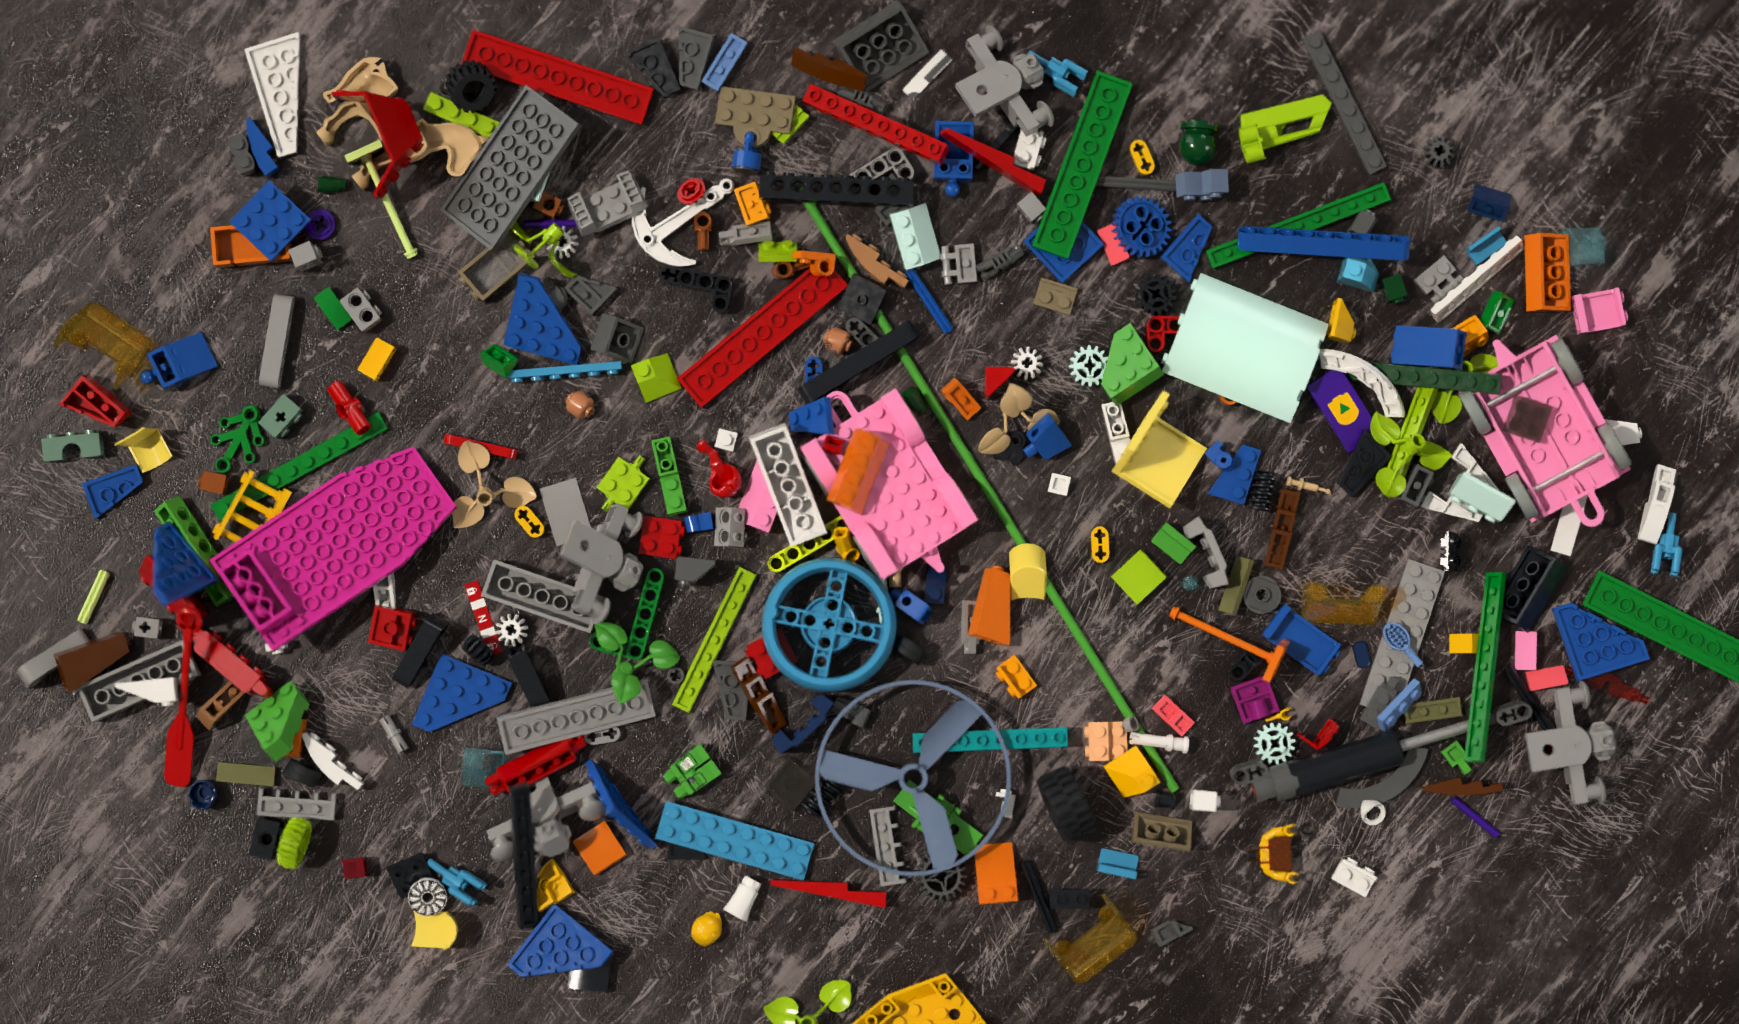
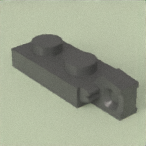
M1390 676L1386 684L1382 682L1377 687L1359 719L1377 729L1379 726L1377 717L1394 700L1397 690L1394 688L1399 680Z

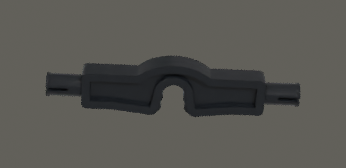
M1031 103L1027 105L1031 112L1035 109ZM1010 123L990 147L998 150L1005 140L1016 131L1019 125L1013 126ZM977 160L973 168L979 171L984 163Z

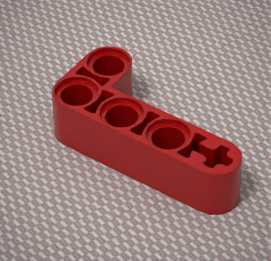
M1153 316L1146 324V347L1150 353L1157 354L1161 352L1165 344V335L1177 334L1178 330H1172L1169 324L1171 321L1178 322L1180 316ZM1152 321H1158L1160 323V329L1153 330L1150 326V323ZM1150 341H1159L1160 348H1151Z

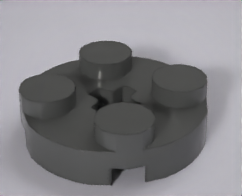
M1258 576L1247 582L1243 594V603L1250 611L1256 614H1265L1277 608L1281 601V590L1274 579L1268 576ZM1265 590L1264 594L1267 595V598L1259 600V596L1256 595L1257 592Z

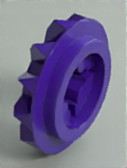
M316 209L307 215L312 221L305 227V230L313 239L322 240L328 238L334 232L335 221L328 211ZM323 219V224L327 228H320L317 231V225L313 221L320 222Z

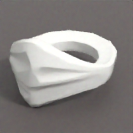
M1364 800L1361 804L1362 820L1369 825H1377L1383 821L1386 814L1383 804L1376 800ZM1373 807H1378L1380 815L1376 819H1368L1366 816L1367 812Z

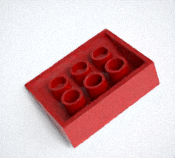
M147 555L139 569V573L142 575L140 579L145 585L153 587L154 556ZM193 594L166 606L172 614H178L184 608L196 609L201 614L202 621L210 614ZM182 613L184 616L183 626H196L195 619L197 617L194 614Z

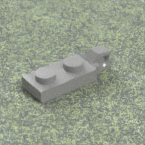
M770 221L757 222L749 226L746 224L735 225L728 231L719 232L720 245H740L773 240Z
M962 600L961 642L964 644V654H976V644H979V641L982 640L968 635L976 601Z

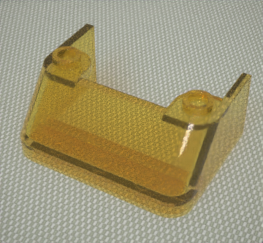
M90 302L61 326L53 347L56 349L64 341H68L74 346H82L86 342L117 362L114 366V372L118 377L113 385V388L116 390L132 376L148 353L152 343L148 337L100 304Z
M1105 893L1101 896L1107 905L1103 906L1099 911L1098 918L1100 922L1072 944H1069L1066 940L1058 941L1052 947L1046 938L1043 940L1076 984L1085 983L1133 946L1137 940L1134 931Z

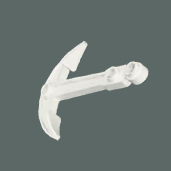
M730 179L721 180L719 185H714L703 194V198L698 199L697 203L693 202L691 206H685L653 227H650L645 217L647 215L646 209L637 212L632 217V226L641 248L658 262L670 266L685 267L695 265L696 260L683 257L673 250L669 251L661 241L698 213L708 210L721 201L724 195L731 194L734 190L733 181ZM729 183L730 188L724 189L723 184ZM642 187L641 192L645 198L646 188ZM713 194L715 197L713 200H709L707 195ZM647 236L651 237V242L649 243L644 241V238Z

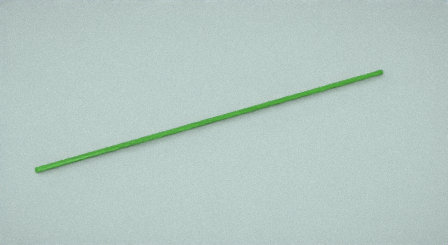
M803 202L849 278L851 279L854 273L859 275L814 202ZM880 309L875 319L884 334H887L893 328ZM904 347L898 350L896 353L1014 542L1017 546L1026 544L1023 536ZM1047 576L1046 593L1124 718L1134 716ZM1139 724V728L1135 733L1146 734ZM1142 745L1171 793L1178 790V784L1153 746Z

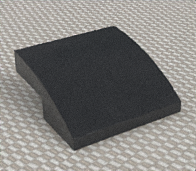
M612 955L603 967L569 971L567 988L609 992Z

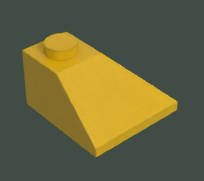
M1337 298L1332 305L1326 339L1349 344L1351 339H1355L1356 328H1354V321L1342 298Z
M1136 745L1104 765L1105 770L1123 798L1145 793L1160 783Z

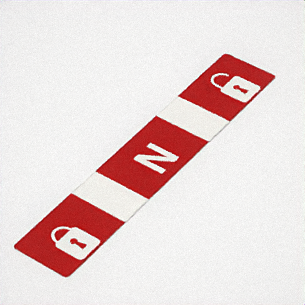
M478 580L465 584L464 586L483 642L494 651V655L502 653L484 597L481 596L482 591Z

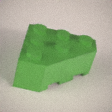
M1131 323L1114 333L1101 382L1113 403L1118 406L1164 375Z
M292 681L282 686L271 697L264 700L245 715L262 748L275 762L292 751L294 745L292 741L302 725L303 720L301 718L303 712L307 711L309 707V702L305 695Z

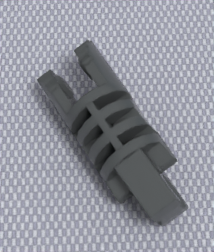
M842 86L837 92L838 96L878 114H882L886 106V102L868 92Z
M1016 244L976 265L977 271H982L980 277L982 280H986L998 273L999 270L1008 267L1009 264H1013L1024 253L1021 247Z

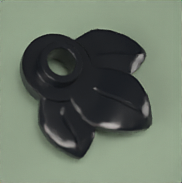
M1018 430L1006 433L1011 439L1010 445L1003 452L993 454L994 459L1004 460L1009 458L1013 466L1020 463L1024 456L1023 446L1026 438ZM1017 437L1019 443H1014L1012 439Z

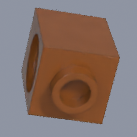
M543 192L540 201L535 202L533 209L552 219H556L557 216H561L564 206H562L563 201ZM552 201L555 203L554 209L546 210L545 204Z
M204 471L203 475L199 477L198 486L203 491L226 495L230 476Z

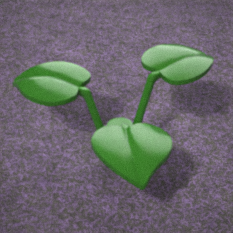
M601 622L594 626L598 642L605 650L616 651L619 648L618 659L615 663L617 667L612 673L611 683L620 705L637 697L641 692L640 681L635 676L630 675L636 668L649 659H653L654 665L660 669H669L679 661L680 656L669 643L657 640L649 647L651 655L632 667L629 662H621L622 645L627 642L625 631L620 626L610 622Z

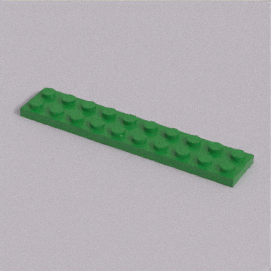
M1100 71L1096 72L1032 244L1033 248L1068 260L1133 83Z
M1602 571L1597 572L1581 604L1582 606L1739 684L1738 639Z

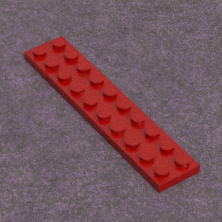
M472 30L461 63L463 64L465 60L470 63V60H475L476 63L479 61L487 66L495 78L523 87L528 85L535 91L639 125L643 124L654 88L476 30Z
M821 263V266H820V267H821V270L823 271L824 266H823V264ZM809 268L681 374L677 380L697 404L703 408L845 290L848 286L835 269L828 276L817 277L811 273Z

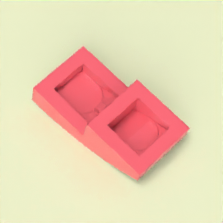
M1163 695L1151 708L1180 736H1183L1195 723L1166 695Z

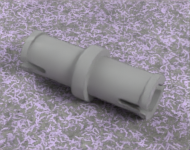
M387 715L385 719H380L379 722L387 733L386 737L392 741L397 753H402V748L406 751L409 746H407L400 734L401 730L397 729L391 716Z

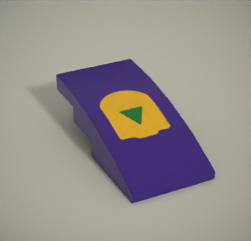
M1329 370L1306 386L1321 414L1326 418L1346 452L1349 453L1354 450L1363 429L1371 434L1370 423L1372 417L1343 372Z

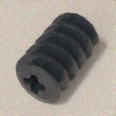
M1256 470L1255 472L1260 476L1254 477V480L1258 483L1252 484V487L1257 491L1250 492V495L1255 498L1249 499L1248 502L1253 506H1248L1247 508L1262 512L1271 511L1272 509L1267 504L1273 503L1269 496H1275V493L1270 490L1277 488L1272 481H1278V478L1272 473Z
M821 779L823 786H820V793L826 811L825 804L832 805L830 798L837 799L835 792L839 794L843 792L836 782ZM811 791L810 793L813 798L806 796L805 799L808 803L801 802L800 804L812 815L821 817L817 794Z

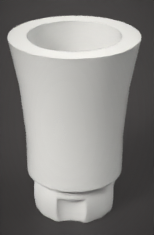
M745 876L742 884H739L723 910L747 922L761 884Z

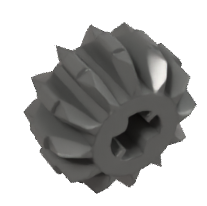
M1437 136L1433 137V141L1428 139L1426 141L1428 146L1424 145L1422 148L1427 151L1422 156L1429 157L1426 163L1429 164L1432 161L1433 168L1437 164H1439L1440 168H1443L1444 163L1447 165L1451 163L1449 158L1455 157L1451 153V151L1455 150V147L1448 146L1451 144V140H1448L1446 143L1444 142L1445 136H1442L1440 141ZM1437 148H1440V152H1443L1440 156L1436 155L1437 152L1434 151Z

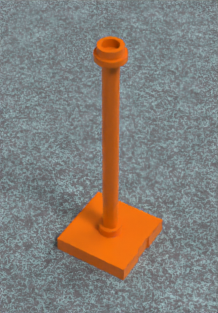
M1174 606L1169 615L1172 620L1175 621L1178 618L1266 659L1269 665L1263 680L1270 682L1276 675L1290 644L1289 640L1283 638L1277 645L1275 652L1271 651L1269 653L1181 612L1180 607Z

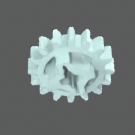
M1088 345L1087 350L1080 347V353L1074 352L1076 358H1070V361L1073 362V364L1069 365V368L1073 369L1070 375H1076L1074 381L1081 380V386L1085 382L1088 383L1089 387L1092 386L1093 382L1098 386V380L1102 381L1106 367L1105 361H1107L1108 357L1102 356L1105 352L1104 350L1100 353L1097 352V346L1094 350H1091L1090 345ZM1086 354L1085 360L1077 363L1078 359ZM1093 354L1096 355L1101 360V362H1097L1093 358ZM1089 358L1091 365L1095 366L1091 369L1090 374L1088 368L1084 366L1087 365ZM1096 370H1102L1097 377L1093 378ZM1078 371L1084 372L1086 378L1082 377Z
M1270 723V728L1263 725L1264 731L1257 730L1259 737H1254L1257 744H1254L1253 747L1259 749L1256 755L1262 754L1261 760L1263 761L1267 758L1268 764H1271L1272 760H1274L1275 764H1279V759L1285 762L1286 755L1292 756L1289 751L1295 750L1291 743L1296 741L1290 739L1293 733L1286 732L1287 726L1281 729V723H1278L1276 727H1274L1273 723ZM1269 731H1279L1274 736H1270L1269 734H1267V732ZM1284 736L1287 740V747L1283 746ZM1262 739L1266 743V748L1264 750L1262 748ZM1277 739L1278 747L1271 748L1272 743L1270 740ZM1274 751L1281 753L1279 756H1270Z

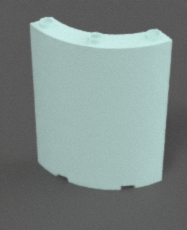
M1200 273L1198 280L1194 279L1190 289L1193 290L1185 314L1181 313L1177 324L1180 327L1171 349L1162 358L1161 364H1164L1163 373L1291 423L1299 405L1302 391H1305L1321 350L1319 348L1321 342L1324 341L1329 324Z

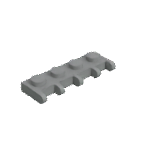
M259 788L257 815L335 820L337 793H332L331 800H319V792H315L314 799L300 798V791L295 792V798L281 797V789H277L276 797L263 796L264 788Z
M896 806L871 809L869 811L877 864L898 870L897 866L905 865L904 861H896L895 847L902 846V842L894 843L892 828L899 827V823L891 824L889 811L897 810ZM878 870L881 886L907 883V878L899 879L897 874Z

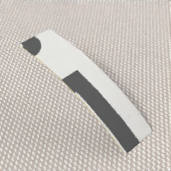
M940 50L906 85L903 91L914 100L952 59L943 50Z

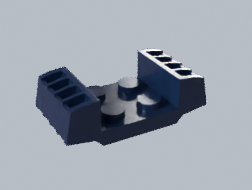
M823 694L815 697L811 703L820 714L818 716L814 714L807 721L809 725L804 730L800 727L793 734L795 737L793 740L780 730L772 740L779 753L782 754L791 746H798L826 720V713L834 705V702Z

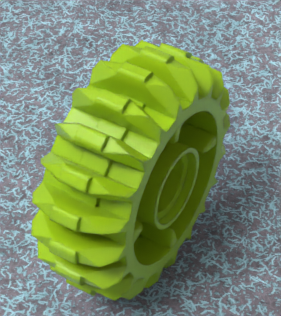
M293 817L289 820L285 830H283L279 848L277 849V862L279 865L288 869H296L303 861L311 838L312 825L310 821L301 817Z

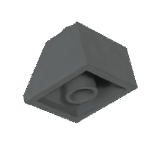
M602 313L590 350L632 364L644 328L619 317Z
M677 557L675 580L679 581L680 585L691 586V582L696 583L716 567L717 561Z

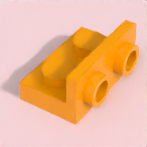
M757 182L734 189L747 226L770 219L769 214L772 213L770 206L764 200H759V185Z
M1476 315L1452 328L1467 332L1463 357L1467 356L1473 349L1482 347L1489 340L1487 329Z
M1015 654L996 667L998 671L995 674L1001 682L1005 681L1008 684L1007 691L1012 698L1016 696L1020 699L1037 686Z

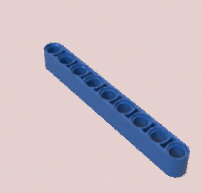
M1244 226L1238 229V249L1255 252L1407 260L1410 255V238L1399 235Z

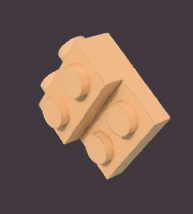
M1088 722V726H1084L1085 738H1088V746H1085V757H1089V761L1114 760L1127 751V732L1123 730L1122 722Z

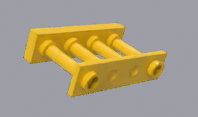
M249 470L248 473L244 472L240 479L242 484L221 523L217 522L212 531L214 533L213 538L218 540L220 535L235 543L242 539V537L225 529L230 518L252 530L263 525H259L234 512L239 501L265 514L267 518L266 523L282 512L292 492L286 488H283L282 491H277L252 478L255 473L252 470ZM248 484L274 497L276 503L273 508H268L243 495Z

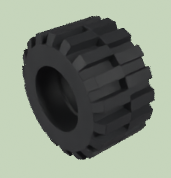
M465 60L461 65L459 63L456 64L455 69L451 68V75L447 74L445 86L449 97L459 110L463 109L466 113L469 110L472 113H476V110L481 112L483 107L486 106L488 108L490 106V101L494 102L495 98L493 95H497V83L486 65L479 61L476 63L475 60H470V63ZM480 81L476 90L469 93L462 92L468 82Z

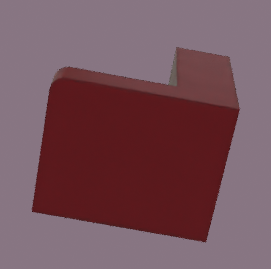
M366 857L340 860V863L343 864L345 879L368 876Z

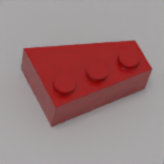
M89 374L82 375L58 404L112 427L121 426L132 413L126 405Z

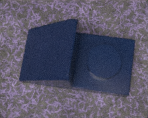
M930 565L927 566L925 603L944 605L947 566H944L943 572H936Z

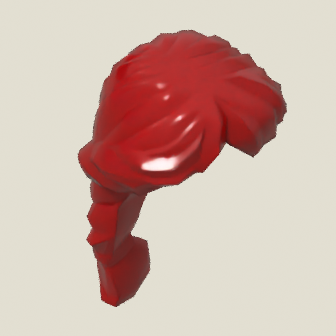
M705 439L701 440L697 444V450L701 453H707L710 458V492L721 498L734 496L741 488L740 470L734 465L722 462L717 450L710 447Z

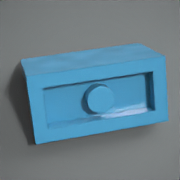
M1500 226L1465 250L1475 266L1506 244L1507 241L1499 231L1501 230Z
M1102 848L1097 871L1136 879L1139 856Z

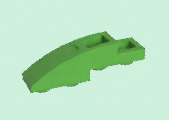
M668 436L651 440L668 516L685 513L687 509L671 438Z

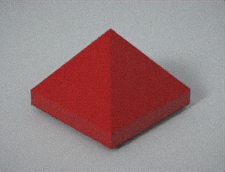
M826 435L822 448L829 454H841L845 441Z

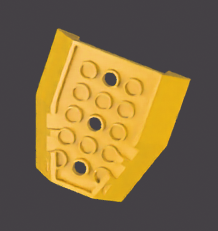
M944 973L888 994L852 1024L987 1023L949 976ZM951 1009L959 1010L960 1016L958 1019L953 1020L949 1017Z

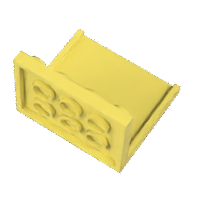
M1163 391L1145 416L1111 472L1163 505L1171 508L1207 448L1160 419L1161 414L1169 404L1166 400L1170 395Z

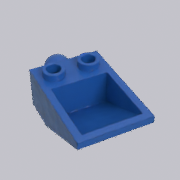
M935 121V139L946 143L950 151L942 167L947 166L948 169L946 171H942L940 169L941 166L934 163L933 181L949 182L945 186V192L948 196L955 197L960 192V186L956 182H972L973 156L942 137L940 132L943 129L949 128L973 139L974 122ZM960 166H965L967 170L965 172H962L959 168Z
M202 332L147 353L154 370H143L140 373V380L148 385L154 382L155 377H158L162 388L168 391L217 368L218 365ZM162 358L165 359V364L162 363L160 365L159 360ZM168 376L174 377L173 380L167 381Z

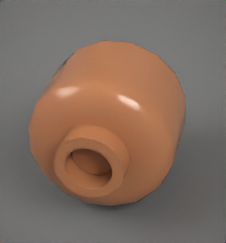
M839 327L828 329L823 339L825 348L838 355L843 354L845 351L848 352L853 344L851 334Z
M572 392L567 397L565 402L567 404L566 409L576 418H588L593 414L594 400L584 392Z

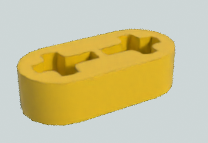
M1135 140L1130 146V154L1138 172L1145 176L1149 175L1154 170V161L1146 143L1142 140ZM1136 144H1138L1139 147L1143 146V149L1141 150L1143 156L1141 157L1138 151H1133V149H1135ZM1142 159L1145 160L1146 164L1150 163L1149 171L1141 169L1143 166Z
M520 506L515 510L516 520L531 537L539 538L544 534V525L530 508ZM520 510L528 511L527 517L530 519L528 522L524 518H519L521 515L519 513ZM531 522L535 526L540 525L539 534L531 533V531L533 530V528L530 526Z
M1100 526L1094 528L1091 532V554L1093 560L1097 563H1103L1109 558L1108 531ZM1098 530H1101V533H1105V537L1101 539L1102 544H1098V537H1094ZM1098 546H1102V552L1106 553L1102 560L1095 556V553L1099 551Z

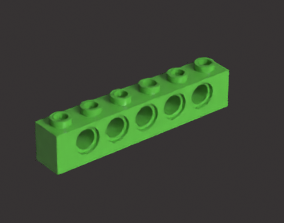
M180 495L165 501L155 509L154 512L161 523L171 522L218 578L215 584L205 588L215 606L218 607L235 598L210 562V559L217 555L216 550Z

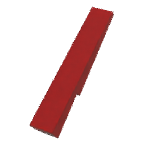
M949 128L941 130L940 135L1026 191L1033 192L1035 196L1042 193L1046 179L1014 166L1015 157Z
M770 880V885L886 908V892L848 890V882Z

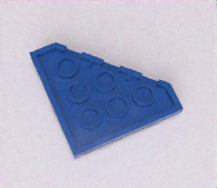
M520 273L503 345L577 365L582 344L574 336L570 325L560 314L556 303L550 294L546 292L540 278Z
M171 522L156 528L154 531L153 593L165 607L218 581V578Z
M1568 603L1551 609L1577 682L1650 659L1643 640L1627 634L1626 631L1606 623L1596 615L1578 608L1577 605Z
M441 654L412 725L431 732L506 701L513 683Z
M592 759L585 763L589 770L587 774L594 781L593 787L600 793L599 799L606 806L605 811L609 817H615L617 823L621 827L625 826L632 837L636 836L642 846L647 845L651 850L655 848L657 843L652 833L638 819L640 817L633 808L628 806L617 787L605 776L606 773Z
M553 904L508 962L507 966L521 977L603 967L614 951L557 904Z

